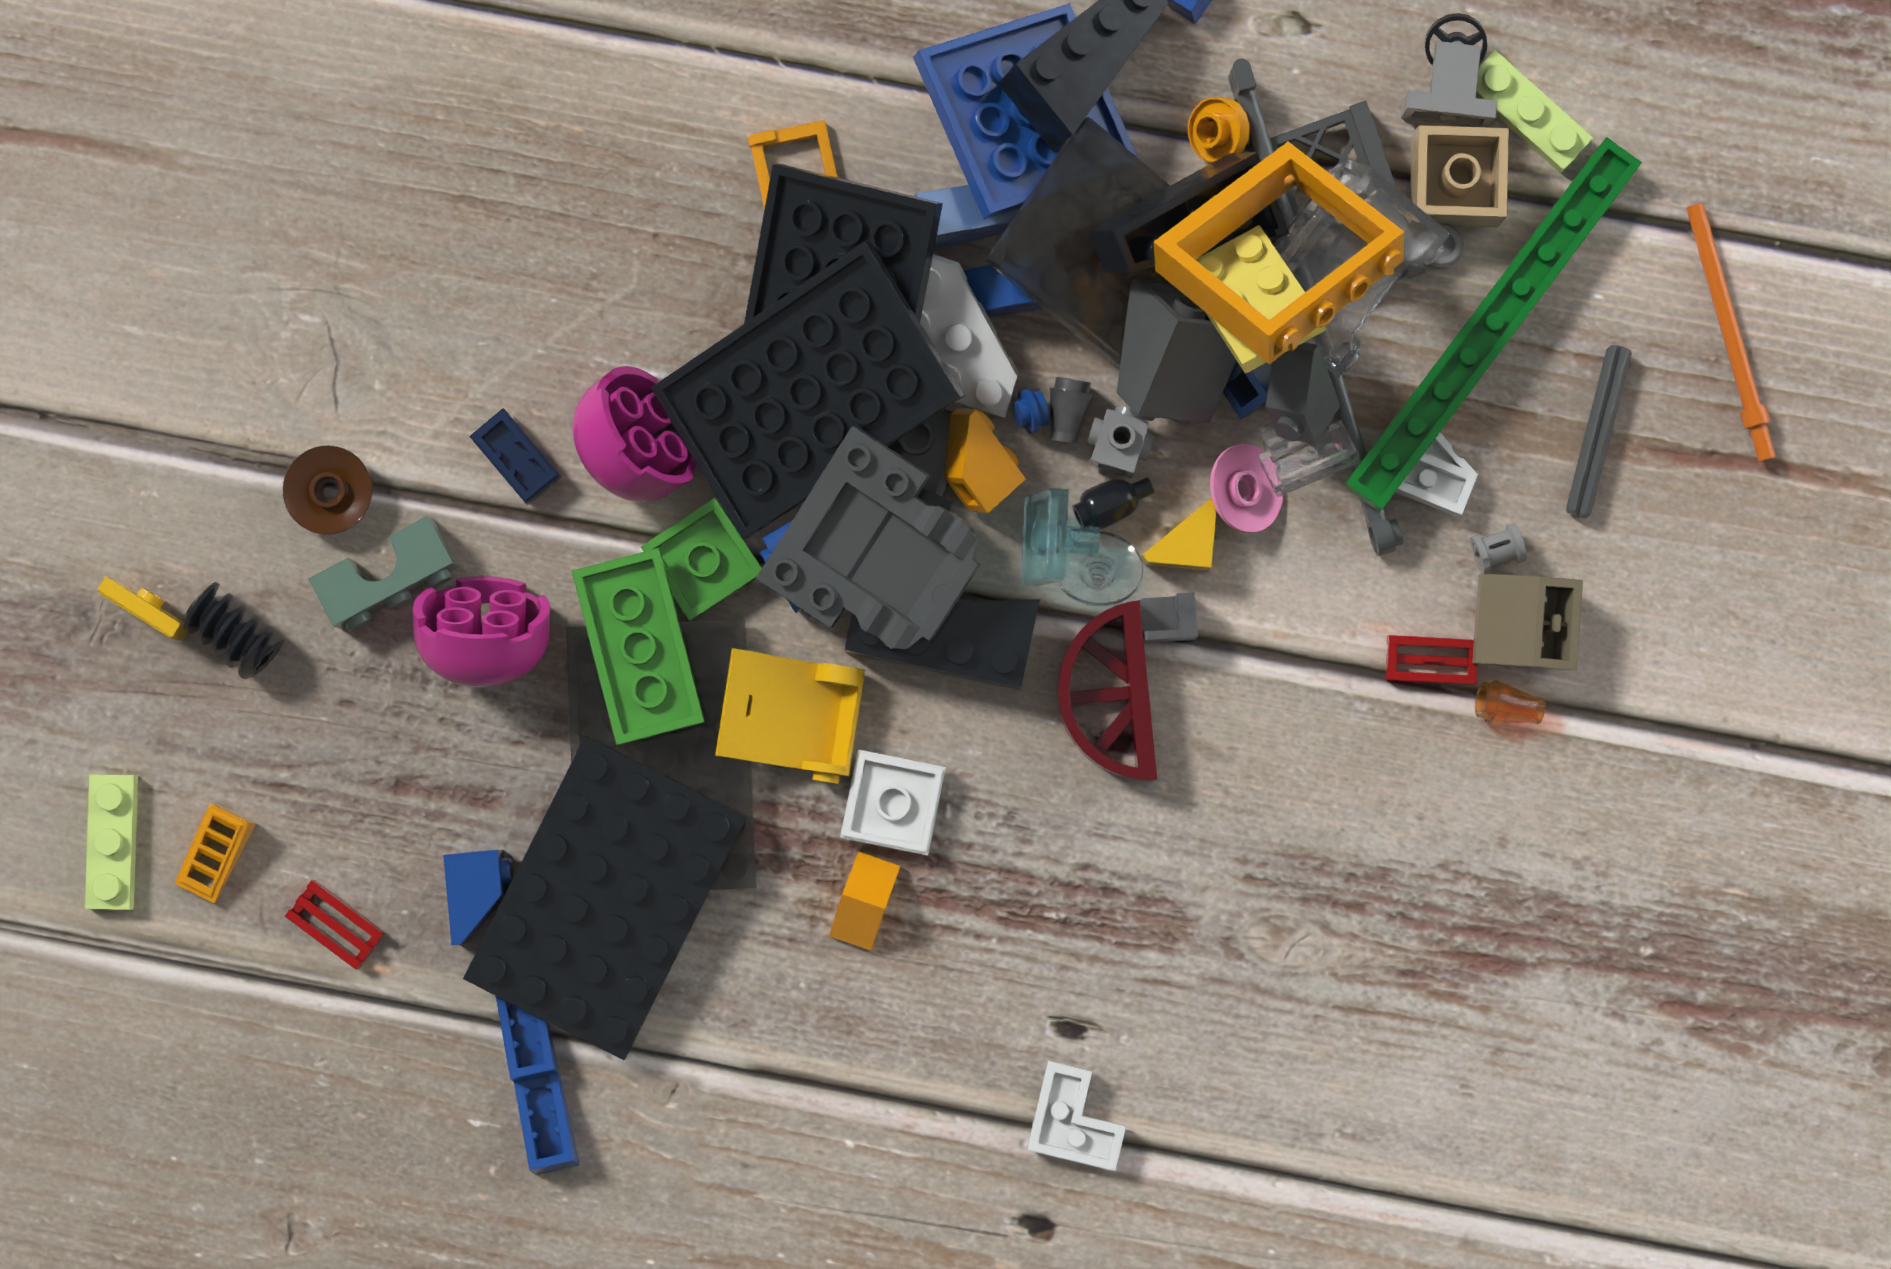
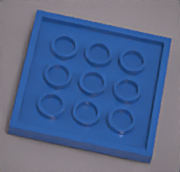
M1070 3L918 50L913 56L984 220L1132 170L1140 164V160L1108 88L1075 133L1054 153L998 84L1016 63L1076 18Z

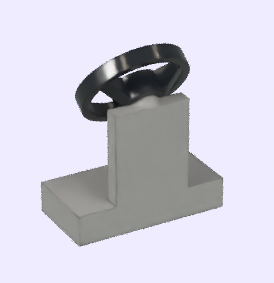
M1454 13L1439 18L1431 25L1425 37L1426 56L1433 66L1430 93L1408 91L1403 100L1401 119L1468 127L1489 128L1496 118L1497 101L1475 98L1479 64L1484 59L1488 46L1486 32L1479 21L1466 14ZM1451 21H1464L1472 24L1479 32L1470 36H1466L1461 32L1447 34L1439 27ZM1433 34L1441 40L1435 43L1434 58L1429 47ZM1482 40V48L1475 44Z

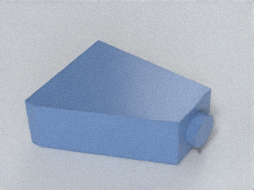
M969 185L921 192L914 195L943 203L934 251L1005 233L1023 221L1021 216L1022 207L984 220Z

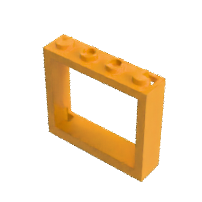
M1288 141L1154 241L1155 271L1266 363L1271 364L1289 349L1293 351L1297 348L1301 340L1317 327L1322 328L1326 326L1335 314L1348 303L1360 300L1366 294L1369 287L1382 277L1392 275L1394 268L1404 261L1405 232ZM1293 186H1296L1366 241L1368 245L1268 320L1197 262L1196 259Z

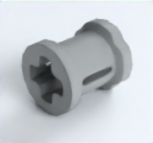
M1515 523L1507 525L1505 531L1483 538L1479 535L1470 537L1473 556L1482 574L1491 572V567L1512 560H1516L1518 563L1527 560L1524 541Z

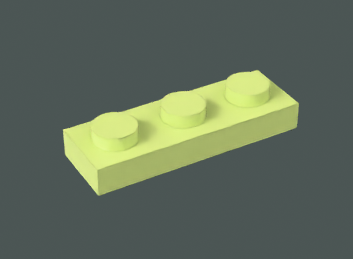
M1496 50L1479 66L1476 98L1496 100V116L1561 174L1589 144L1593 137Z
M89 774L85 909L134 910L138 775Z

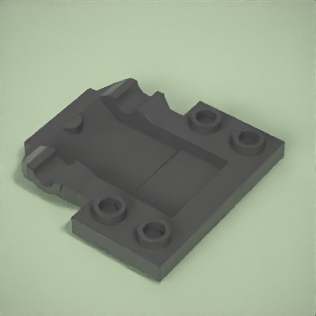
M852 426L756 579L829 628H833L845 609L856 615L862 630L882 640L890 649H909L923 637L929 641L933 640L981 565V563L974 559L979 537L974 529L957 515L941 506L928 505L917 497L930 478L929 474L857 426Z

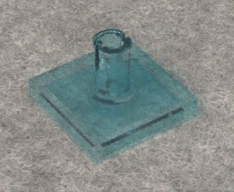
M1049 488L1025 496L1021 585L1040 586L1065 580L1066 553L1097 555L1100 546L1099 542L1079 541V539L1094 540V538H1100L1098 527L1067 526L1069 489Z

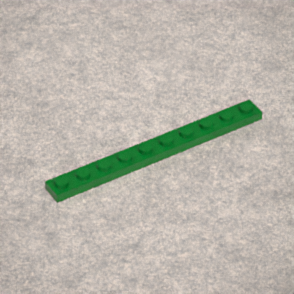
M1608 137L1603 140L1344 484L1346 489L1377 512H1381L1642 164L1640 160Z

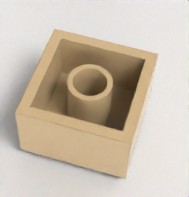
M1419 125L1411 137L1409 224L1499 227L1507 217L1509 128Z

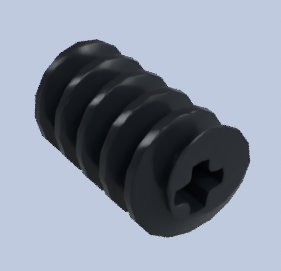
M214 582L204 589L188 608L184 629L191 634L199 631L197 637L201 644L207 645L212 643L211 652L215 656L219 657L226 654L225 664L230 668L240 665L238 670L239 676L245 680L249 679L268 666L281 649L284 639L271 645L269 641L274 632L272 628H268L260 634L255 632L260 618L255 616L247 622L242 621L247 607L241 605L233 611L229 610L233 595L228 593L220 599L215 598L220 584Z

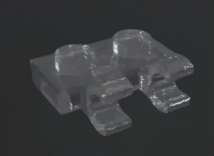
M1341 420L1327 426L1316 445L1301 441L1287 443L1284 438L1277 436L1272 422L1259 427V431L1265 440L1262 443L1266 450L1265 453L1258 455L1260 464L1277 497L1360 463L1359 453Z

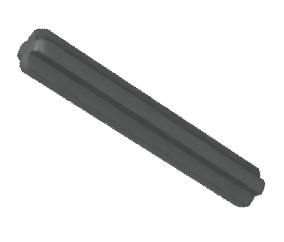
M1611 345L1606 349L1566 506V512L1573 516L1587 518L1592 513L1632 355L1631 350L1623 346Z

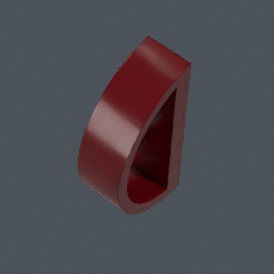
M1140 600L1119 604L1105 610L1088 622L1076 635L1060 667L1057 701L1062 723L1074 745L1089 761L1099 768L1122 778L1155 781L1157 780L1146 658ZM1118 619H1121L1125 664L1091 637L1099 629ZM1081 648H1084L1112 671L1127 686L1070 692L1071 673ZM1129 700V703L1094 745L1089 742L1078 726L1071 706ZM1130 721L1135 767L1124 765L1104 755Z

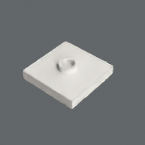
M858 750L840 838L928 855L946 767Z

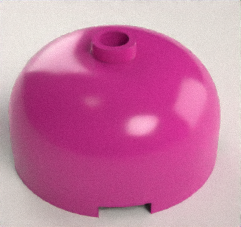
M621 366L611 370L585 391L576 406L573 416V440L582 464L592 478L604 489L625 500L652 502L669 496L692 480L697 463L683 440L675 433L665 431L655 439L653 438V435L671 423V420L651 389L652 386L658 383L659 379L644 370L630 366Z
M474 576L457 578L456 587L439 592L429 587L416 598L413 604V631L417 651L423 662L433 672L457 684L473 687H490L512 682L529 673L545 654L550 637V603L545 595L537 597L526 592V583L502 577ZM490 603V612L482 617L481 623V604Z

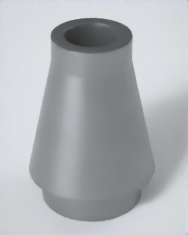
M1056 377L1054 388L1050 387L1051 440L1077 443L1079 430L1093 397V394L1089 393L1091 382Z

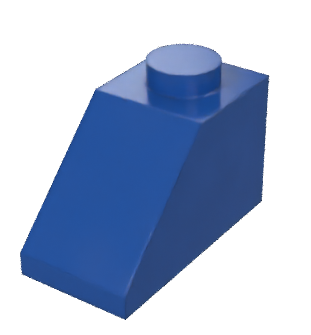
M504 850L443 855L451 945L467 944L502 902L507 892V885H510L514 878L511 858H504Z

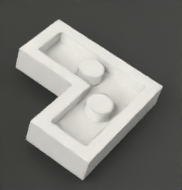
M1048 1060L1027 1150L1116 1171L1126 1126L1082 1115L1092 1075L1091 1070Z

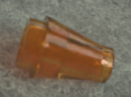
M1493 680L1492 683L1483 682L1478 689L1475 699L1476 716L1484 718L1488 724H1540L1545 713L1544 698L1533 696L1498 680Z

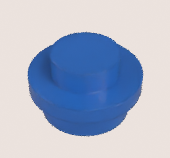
M1029 389L1019 391L1017 401L1013 402L1015 421L1019 427H1024L1029 434L1039 432L1040 427L1046 426L1049 423V411L1046 400L1040 391L1031 392Z

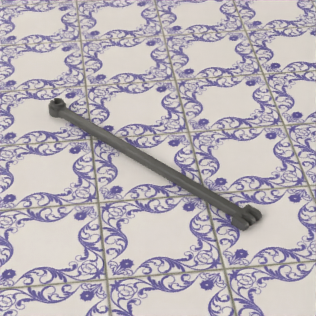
M1241 58L1234 62L1228 75V81L1234 100H1238V103L1247 114L1250 126L1249 140L1253 152H1258L1262 161L1272 154L1274 150L1255 92L1257 85L1249 61ZM1285 192L1276 200L1290 234L1280 236L1279 238L1290 271L1303 290L1307 292L1315 284L1290 202ZM1326 325V331L1311 338L1312 344H1317L1320 348L1340 403V407L1334 417L1351 473L1353 474L1367 453L1328 326ZM1360 499L1366 518L1369 538L1375 554L1380 556L1396 551V546L1403 544V537L1397 520L1388 521L1384 509L1379 513Z

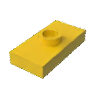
M106 576L97 588L99 594L167 637L183 640L188 632L184 629V622L162 609L161 607L165 601L149 590L141 587L137 593L118 580Z

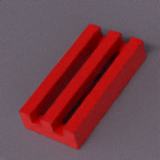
M1399 635L1387 636L1385 681L1457 685L1477 684L1478 664L1472 663L1474 640ZM1398 646L1467 649L1468 658L1397 654ZM1397 663L1467 667V675L1396 670Z
M311 880L305 892L295 901L296 904L292 909H289L284 917L355 970L360 969L386 933L316 880ZM314 895H317L371 936L370 939L365 942L314 904L311 899ZM304 909L359 949L358 955H354L302 916V911Z

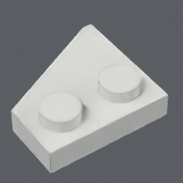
M1439 433L1396 490V493L1459 518L1463 514L1478 474L1464 458L1458 457L1453 452L1452 445Z

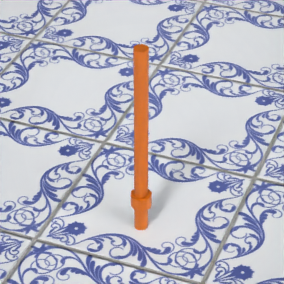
M1704 203L1694 204L1687 207L1686 210L1744 411L1740 412L1744 430L1749 429L1758 462L1768 461L1776 458L1767 424L1771 422L1766 405H1761Z

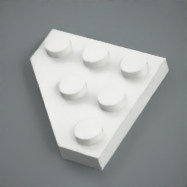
M933 255L920 324L965 395L956 403L1005 418L1019 371L1012 358L1008 357L997 337L998 333L981 302H978L967 282V276L959 262Z

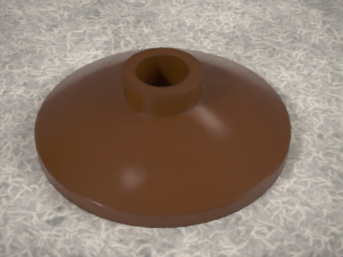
M318 446L305 451L289 466L283 481V499L290 516L303 528L318 534H337L352 528L364 517L372 499V480L365 464L352 452L337 446ZM329 484H335L338 487V495L332 500L325 499L323 494L325 487Z

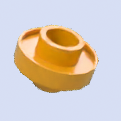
M1210 97L1202 100L1193 109L1188 120V137L1196 155L1206 162L1213 163L1229 153H1242L1249 139L1250 126L1247 114L1241 105L1231 98Z

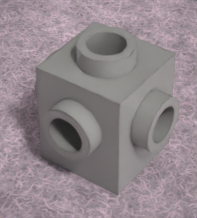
M1120 405L1117 406L1116 411L1107 409L1103 420L1094 418L1087 443L1095 445L1089 465L1132 478L1138 459L1147 461L1154 440L1153 435L1146 434L1150 422L1134 416L1130 412L1129 407ZM1115 435H1123L1128 443L1118 444L1113 437Z

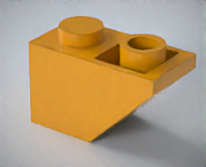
M956 408L950 414L944 478L968 511L989 513L1024 482L1026 478L1018 469L1020 463L1016 455L1008 447L1001 445L994 435L995 427L988 416L980 410Z

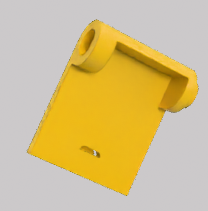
M732 648L715 756L814 771L812 780L839 784L840 776L849 777L866 670L836 664L814 663Z

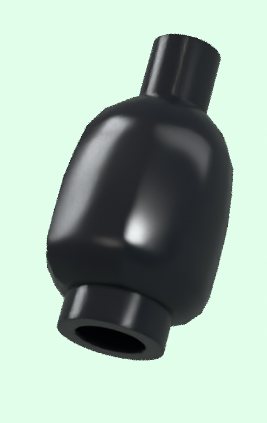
M1148 477L1133 484L1120 479L1106 481L1085 490L1080 496V502L1072 505L1073 512L1083 530L1088 527L1104 529L1130 516L1136 510L1139 500L1154 494V489Z

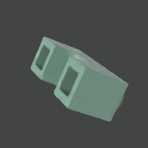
M426 516L388 536L395 549L397 561L393 572L383 580L368 581L362 574L357 562L350 558L309 578L319 601L334 627L339 629L347 627L349 632L357 630L373 620L371 614L385 606H387L389 611L399 608L413 599L410 594L411 592L425 585L427 588L432 587L434 589L452 579L450 572L459 568V565L434 519Z

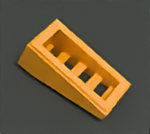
M210 803L174 884L216 904L256 823L217 803ZM219 822L235 830L233 838L214 830L217 823ZM211 838L227 846L226 854L207 846L209 839ZM204 854L220 862L219 870L199 862L198 860L201 855ZM195 869L213 878L212 886L209 887L191 878L193 870Z

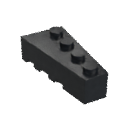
M1098 0L1016 63L999 81L1000 87L1054 153L1081 125L1167 6V0Z
M1258 152L1229 153L1088 230L1087 232L1104 272L1132 273L1155 267L1154 241L1260 163L1261 160ZM1277 200L1206 253L1260 225L1268 238L1290 234Z
M1040 599L957 602L933 640L929 641L923 637L909 649H890L882 640L862 630L856 615L852 613L844 650L848 654L1020 690Z

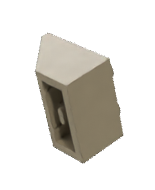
M1479 574L1472 663L1546 670H1577L1583 580L1544 576Z

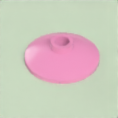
M1239 444L1223 451L1215 461L1211 472L1210 491L1213 504L1222 520L1231 528L1243 533L1259 532L1269 527L1277 518L1283 502L1282 478L1273 459L1264 450L1255 445Z

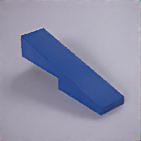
M496 996L510 1079L514 1082L529 1170L533 1174L539 1175L579 1166L549 1022Z

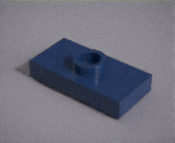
M504 408L469 436L526 505L532 503L562 478Z

